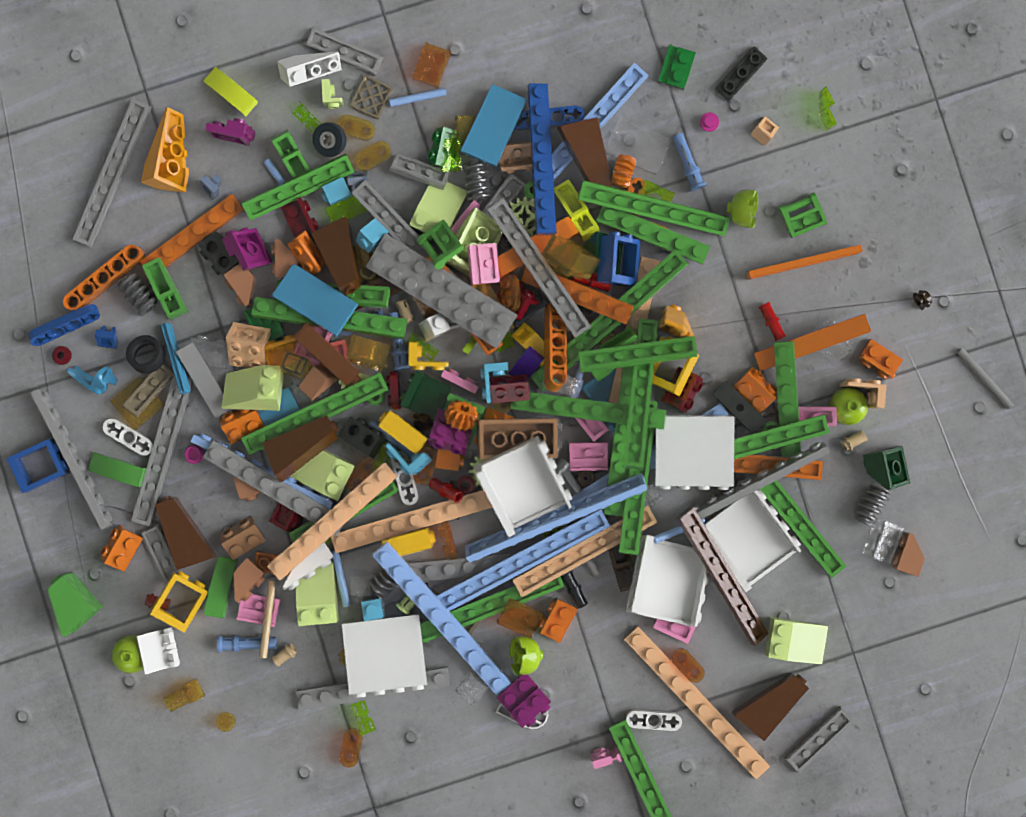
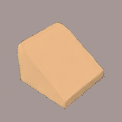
M764 116L750 135L765 146L779 127Z

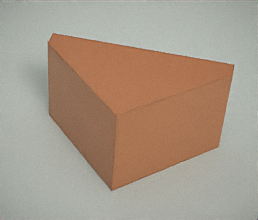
M323 364L312 367L299 385V389L313 401L335 383L338 378Z

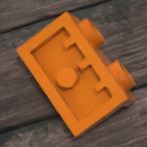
M869 339L858 356V359L861 360V365L878 371L877 375L885 380L895 377V372L903 361L902 358L873 339Z
M559 598L556 601L552 600L547 609L550 613L547 618H542L538 626L540 634L560 643L578 609Z

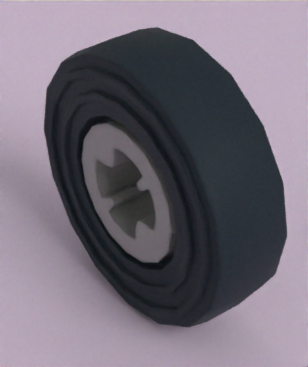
M325 122L314 130L312 142L319 154L325 157H334L345 149L346 134L340 125ZM329 136L332 137L331 143H327Z

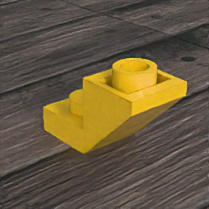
M526 323L511 335L525 351L530 346L544 357V341ZM544 360L541 362L539 366L542 367L544 365Z

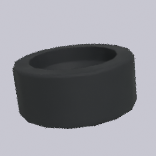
M150 335L136 337L129 343L126 349L128 363L137 372L142 374L155 372L165 361L164 347L156 338ZM147 345L154 346L156 353L153 359L147 363L139 364L136 361L138 351Z

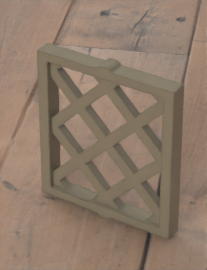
M364 74L350 106L362 111L364 114L379 119L393 87ZM367 80H372L375 84L369 86ZM364 82H365V84H366L367 87L361 89L362 86H363V84H364ZM382 85L388 90L381 92L379 86ZM377 87L379 93L372 95L370 89ZM368 90L370 96L363 98L361 92ZM388 93L384 100L382 94ZM359 94L361 99L356 101V98ZM380 96L382 102L375 104L373 98ZM371 99L373 105L366 107L365 101ZM362 102L364 108L361 109L356 104ZM382 105L378 113L377 106ZM374 108L376 114L368 112V109Z

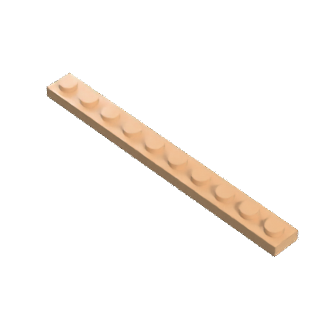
M483 489L463 495V499L459 503L449 499L340 531L338 536L332 535L331 540L335 553H339L493 508Z
M638 625L624 638L756 780L770 767Z

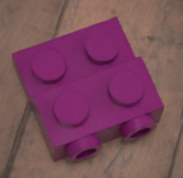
M239 118L227 119L226 127L224 126L225 124L213 121V124L206 123L205 131L212 138L250 146V142L254 141L255 130H252V126L246 124L245 120Z
M246 227L238 232L234 229L225 233L226 237L222 239L225 249L230 257L237 256L243 271L265 267L273 263L257 228L248 229Z
M438 408L428 445H432L436 449L449 450L453 454L465 455L472 429H468L466 432L463 429L458 431L457 428H451V425L446 424V419L444 418L446 410Z
M528 674L520 675L497 696V699L522 728L525 725L530 727L536 721L534 718L539 713L543 715L551 707L549 705L551 703L550 698Z

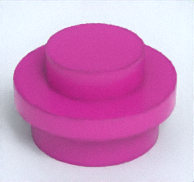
M705 113L700 119V126L704 131L712 132L719 126V118L714 113Z
M190 445L186 448L184 456L189 463L197 464L202 461L204 451L198 445Z

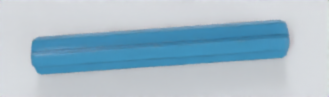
M167 322L161 325V330L179 393L184 395L191 390L184 365L176 353L179 348L172 324Z

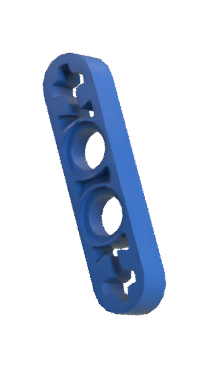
M580 106L549 108L550 127H557L584 119V110ZM529 110L522 111L520 116L522 120L527 119L526 115H529ZM574 110L581 114L577 120L570 116L568 121H565L564 111H568L567 115H572ZM554 112H559L562 115V119L559 122H554L551 115ZM523 121L520 126L516 124L514 129L528 130L530 125H527V121Z
M94 304L85 305L32 329L28 333L30 344L33 346L43 345L98 320L100 317L98 307Z

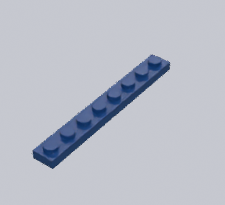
M529 83L527 88L536 235H555L556 216L548 84Z

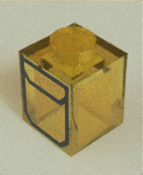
M287 351L280 370L282 373L304 380L312 366L308 358Z

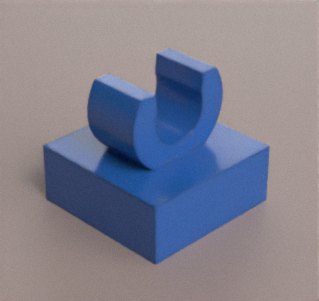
M104 325L101 327V330L96 329L94 336L98 347L117 349L118 340L115 327L112 328V331H107Z

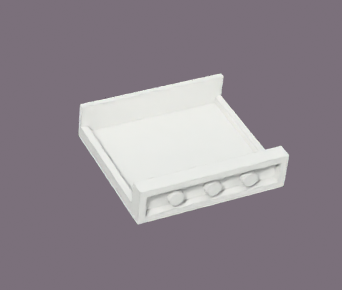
M666 415L664 430L656 429L655 485L659 486V489H671V486H679V489L683 490L690 489V486H698L700 490H708L710 486H717L719 490H729V487H734V416Z
M538 436L474 466L475 473L508 537L516 534L515 528L567 504L569 509L572 508L570 500L573 498L568 489L564 490L562 485L565 482L561 474H556L554 470L557 468L553 457L548 458L546 454L549 452L545 441L540 442Z
M760 489L730 504L704 524L745 592L752 588L751 585L794 553L801 552V549L798 547L801 545L795 536H790L787 532L789 527L783 520L779 521L776 517L778 512L772 505L768 506L765 502L767 498Z
M641 536L639 554L636 558L626 612L697 627L702 617L700 610L701 605L705 601L704 589L708 584L709 575L695 549L668 541L655 544L653 536Z
M419 614L342 624L349 695L354 694V698L366 697L367 692H373V695L385 694V690L393 689V693L405 692V687H412L413 691L424 689L423 685H428Z

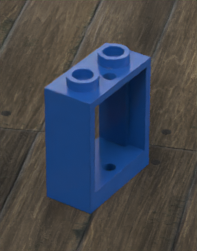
M609 232V235H602L600 238L597 282L618 286H634L638 283L641 240L633 239V235L620 236L619 232ZM618 243L624 244L622 275L616 274Z
M47 439L6 458L22 493H29L70 474L69 467L65 459H63L55 439ZM47 447L58 472L32 483L21 458Z

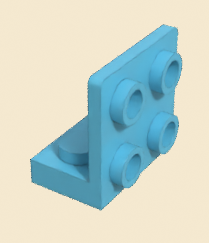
M507 362L484 364V368H481V380H485L486 388H482V396L484 400H487V403H492L490 373H493V376L505 375V372L509 371Z
M387 443L385 445L388 449L386 453L393 460H398L401 463L399 467L404 473L409 475H417L433 460L426 453H417L410 460L412 462L410 464L393 444Z

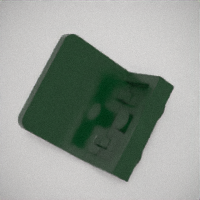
M417 370L416 373H411L407 383L410 384L408 390H403L400 396L401 406L418 414L426 413L430 416L431 420L435 421L438 408L443 409L451 392V387Z

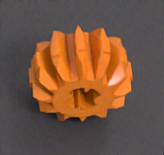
M620 154L617 157L611 177L612 184L621 188H627L630 185L636 165L635 158L626 154Z
M459 400L450 402L445 411L444 418L446 419V424L451 425V428H457L458 431L463 429L467 432L477 422V408L471 406V403H466L464 400L462 402Z

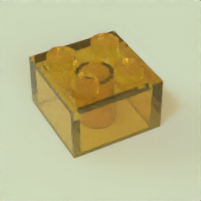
M554 234L541 254L547 258V263L561 268L560 272L568 277L572 275L579 280L581 278L590 279L601 260L574 240Z
M352 335L346 357L351 359L350 363L363 366L366 363L369 364L368 368L382 371V368L387 369L393 347Z

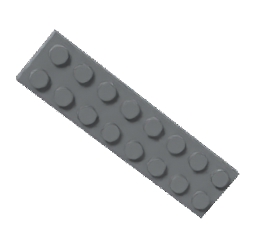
M387 233L383 236L366 265L373 272L495 348L499 347L517 317L516 313L445 269H435L432 261Z

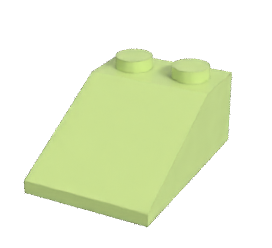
M449 182L446 183L444 190L429 185L416 208L409 226L423 234L444 219L451 229L466 199L467 190Z
M476 207L473 208L455 234L465 249L446 263L470 278L467 246L496 243L497 246L503 232L494 219Z
M260 365L226 373L222 409L280 411L284 380L281 366Z
M323 450L290 477L338 501L355 467V463L327 450Z
M331 563L324 569L319 567L315 570V575L307 580L304 577L298 581L299 585L296 587L298 626L337 623L339 621L334 563Z
M770 617L765 655L768 658L822 664L828 626Z

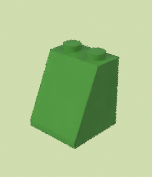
M74 573L58 575L50 582L52 585L48 588V593L63 637L76 632L103 608L102 604Z

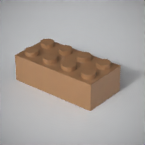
M477 419L478 458L490 459L537 436L540 442L545 441L549 450L546 453L548 458H558L557 419Z

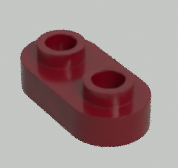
M392 371L390 376H386V383L391 391V395H388V406H392L393 410L401 409L398 371Z

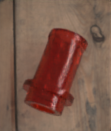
M154 593L151 595L147 594L145 605L151 608L158 596H155ZM165 598L160 608L168 611L171 599Z

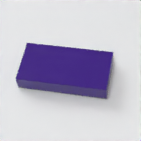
M529 346L508 374L510 376L528 374L529 379L544 360V357Z

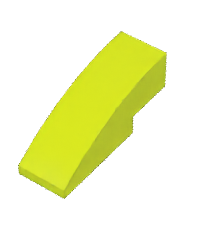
M217 67L203 81L245 117L258 103L253 96Z
M569 179L554 187L557 199L567 216H570L583 242L590 239L594 232H600L585 203L578 200V192Z

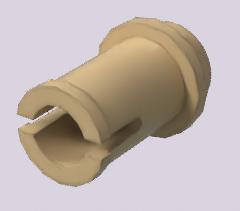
M407 299L396 302L395 305L397 306L400 318L407 319V324L414 322V315L410 312Z
M860 430L848 438L844 437L841 444L845 451H852L854 447L866 442L867 437Z
M286 644L283 650L272 656V660L279 667L291 657L294 658L297 649L293 644Z

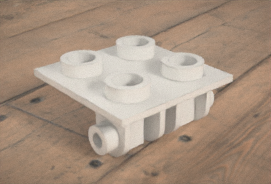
M172 627L136 636L144 674L179 666L180 659L178 658Z

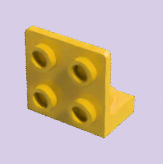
M419 341L409 342V366H413L414 370H425L426 366H432V370H444L445 367H448L449 361L418 360V358L422 357V345H419Z

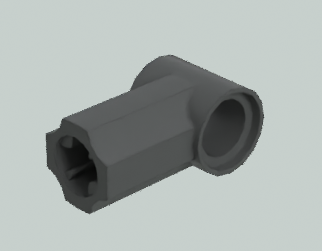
M558 458L555 461L557 468L554 470L556 474H561L565 482L562 485L564 490L568 489L571 496H573L582 487L570 473L568 462L563 458Z

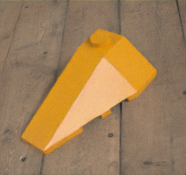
M165 108L144 164L141 183L159 190L186 192L189 168H186L185 160L187 150L184 149V138L186 136L183 114L171 108Z
M671 304V306L667 305L659 320L658 329L679 338L694 336L686 314L681 311L682 308Z

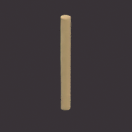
M268 580L259 658H267L276 581Z

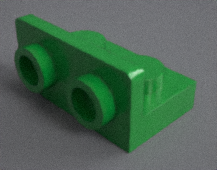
M446 127L436 128L432 134L433 144L432 149L428 153V164L455 171L464 133Z

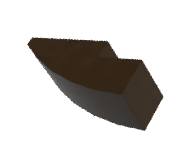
M620 544L609 549L608 553L619 590L623 592L631 588L634 568L630 554L619 553Z

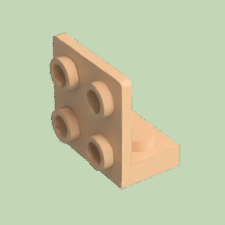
M233 322L226 336L229 365L242 368L267 365L265 346L271 335V330L269 328Z
M849 378L845 379V382L840 383V387L870 389L866 394L868 408H885L886 385L881 384V381L869 380L861 383V379Z

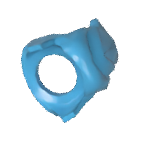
M76 365L73 369H67V372L76 381L97 395L107 390V383L115 385L118 381L113 375L112 369L108 366L99 370L94 377L85 373Z

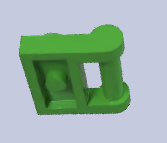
M814 192L808 194L806 198L778 207L791 239L828 223ZM812 204L813 209L790 218L789 212Z
M444 219L417 239L418 244L425 249L432 259L435 269L443 268L447 261L465 249ZM432 238L443 252L439 256L429 243Z

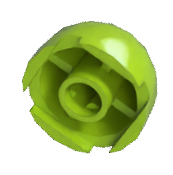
M741 190L733 196L732 202H728L727 213H731V219L736 225L744 228L755 227L757 218L753 217L758 212L757 190Z
M846 387L837 390L831 396L829 406L836 407L838 423L854 425L865 418L868 412V401L861 391Z
M127 635L120 638L112 649L111 659L113 665L123 673L133 674L143 670L136 637L139 635Z
M519 636L511 640L509 658L513 657L514 664H510L512 672L515 675H526L536 671L540 661L543 660V651L534 639Z

